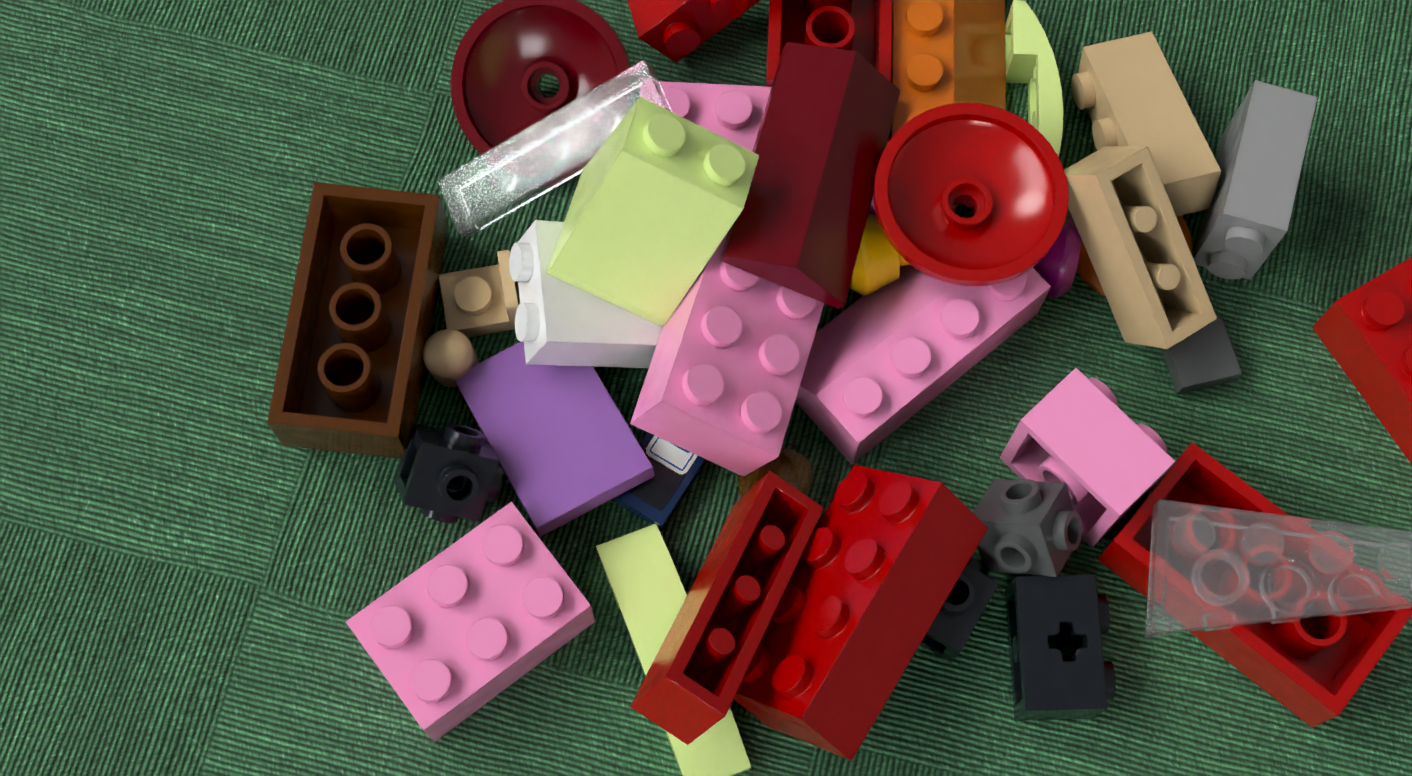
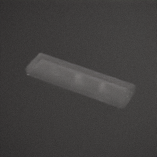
M645 60L637 63L437 180L457 232L470 237L582 173L586 164L640 96L672 112L653 67Z

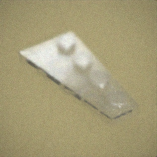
M1161 499L1153 505L1145 638L1169 636L1175 632L1203 630L1204 632L1230 629L1237 625L1271 622V624L1292 622L1307 617L1325 615L1345 616L1412 608L1411 531Z

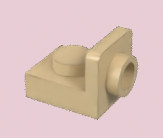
M510 250L497 251L498 265L439 274L447 329L460 331L467 338L515 330V315L520 304L518 282L511 279L509 272Z

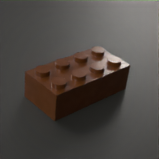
M314 182L267 420L268 425L283 446L402 459L412 425L416 423L425 372L423 348L431 336L440 283L439 274L442 271L449 229L440 195Z

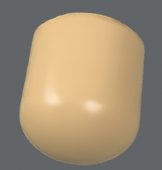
M443 329L435 332L428 338L423 348V361L426 368L438 383L447 387H457L454 380L464 377L474 365L479 363L478 355L470 340L463 333L454 329Z

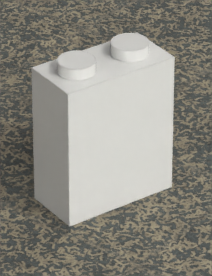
M535 220L521 239L513 244L509 257L510 276L513 281L518 282L520 304L515 315V333L518 341L524 342L526 365L649 368L663 327L547 274L546 272L564 222Z

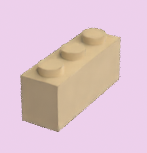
M1153 32L1083 47L1078 73L1073 74L1071 87L1077 107L1080 110L1086 109L1090 117L1093 140L1097 151L1104 146L1148 145L1176 217L1210 209L1221 169Z
M1148 145L1104 146L1064 169L1068 185V208L1125 343L1169 349L1217 319Z

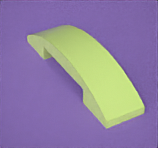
M1013 0L1005 24L1006 83H1028V123L1034 126L1047 139L1059 157L1064 110L1062 87L1054 53L1044 29L1026 1Z
M656 524L596 546L645 676L687 597L673 560ZM730 707L723 719L689 745L665 730L682 776H734L751 769L747 752Z

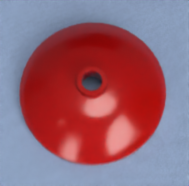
M952 103L938 106L915 116L905 123L886 145L878 163L873 187L874 205L879 224L889 243L897 253L909 264L926 275L943 282L962 286H988L1003 283L1026 273L1036 266L1057 240L1065 223L1069 200L1067 179L1062 163L1047 139L1034 126L1021 117L1004 109L980 103ZM959 204L966 205L971 208L974 215L969 218L960 217L955 213L953 206Z

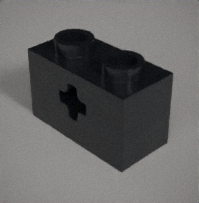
M1096 574L1058 575L1057 577L1015 576L1005 590L1014 720L1095 719L1108 709L1107 701L1114 699L1116 691L1113 663L1111 660H1103L1101 634L1108 633L1110 615L1106 595L1097 594ZM1057 635L1061 637L1063 646L1074 648V653L1066 661H1063L1060 650L1049 649L1048 644Z

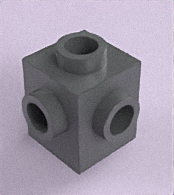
M994 479L973 511L988 527L977 548L983 564L991 572L1057 577L1072 551L1079 547L1082 539V519L1080 514L1074 511L1066 483L1039 482L1031 479Z

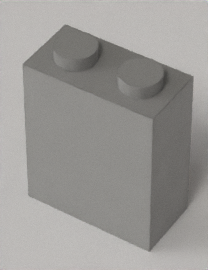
M1254 81L1220 139L1216 161L1221 169V174L1210 209L1203 210L1192 255L1196 265L1206 267L1211 274L1220 278L1232 280L1245 278L1251 280L1286 234L1318 97L1265 82Z

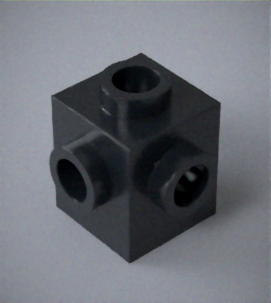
M413 423L394 482L403 504L418 507L423 515L439 522L457 523L459 517L480 521L485 503H492L498 495L503 473L502 466L498 464L497 456L488 441L484 440L485 435L476 429L460 424L450 423L447 424L446 430Z

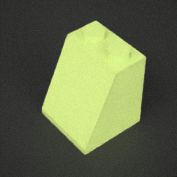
M640 96L583 168L546 273L663 327L744 209L759 155Z

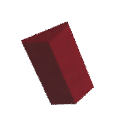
M787 42L784 46L752 151L758 154L759 158L744 209L728 232L720 259L721 262L837 309L845 305L873 198L876 170L880 157L887 145L900 95V90L857 51Z

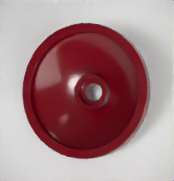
M503 0L480 15L463 36L453 60L450 81L451 98L456 118L462 131L474 148L497 167L518 176L534 179L559 178L583 170L631 109L634 92L632 67L623 42L612 26L599 13L577 0ZM546 74L554 75L559 81V91L553 97L546 96L540 87L541 80Z

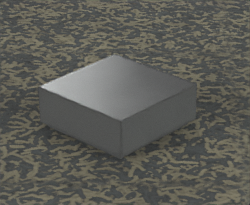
M1222 316L1217 317L1216 320L1171 348H1161L1177 395L1233 382L1242 374Z

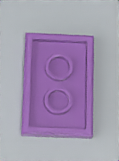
M519 342L474 365L464 377L454 380L481 432L485 435L486 441H488L497 456L502 470L539 537L655 476L653 466L593 366L526 365L524 342Z

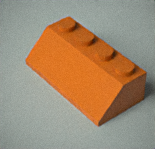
M892 0L891 83L900 90V95L888 142L909 120L938 106L952 103H980L1006 110L1005 0Z

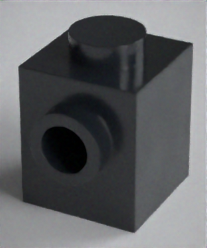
M971 556L920 643L921 646L950 663L961 652L999 585L998 582L987 576L989 570L980 561Z

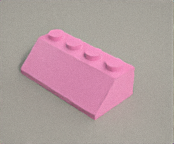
M911 264L900 266L899 279L868 296H862L815 333L795 402L853 465L1036 316L1051 286L1034 268L1003 283L988 286H962L930 277L917 270Z

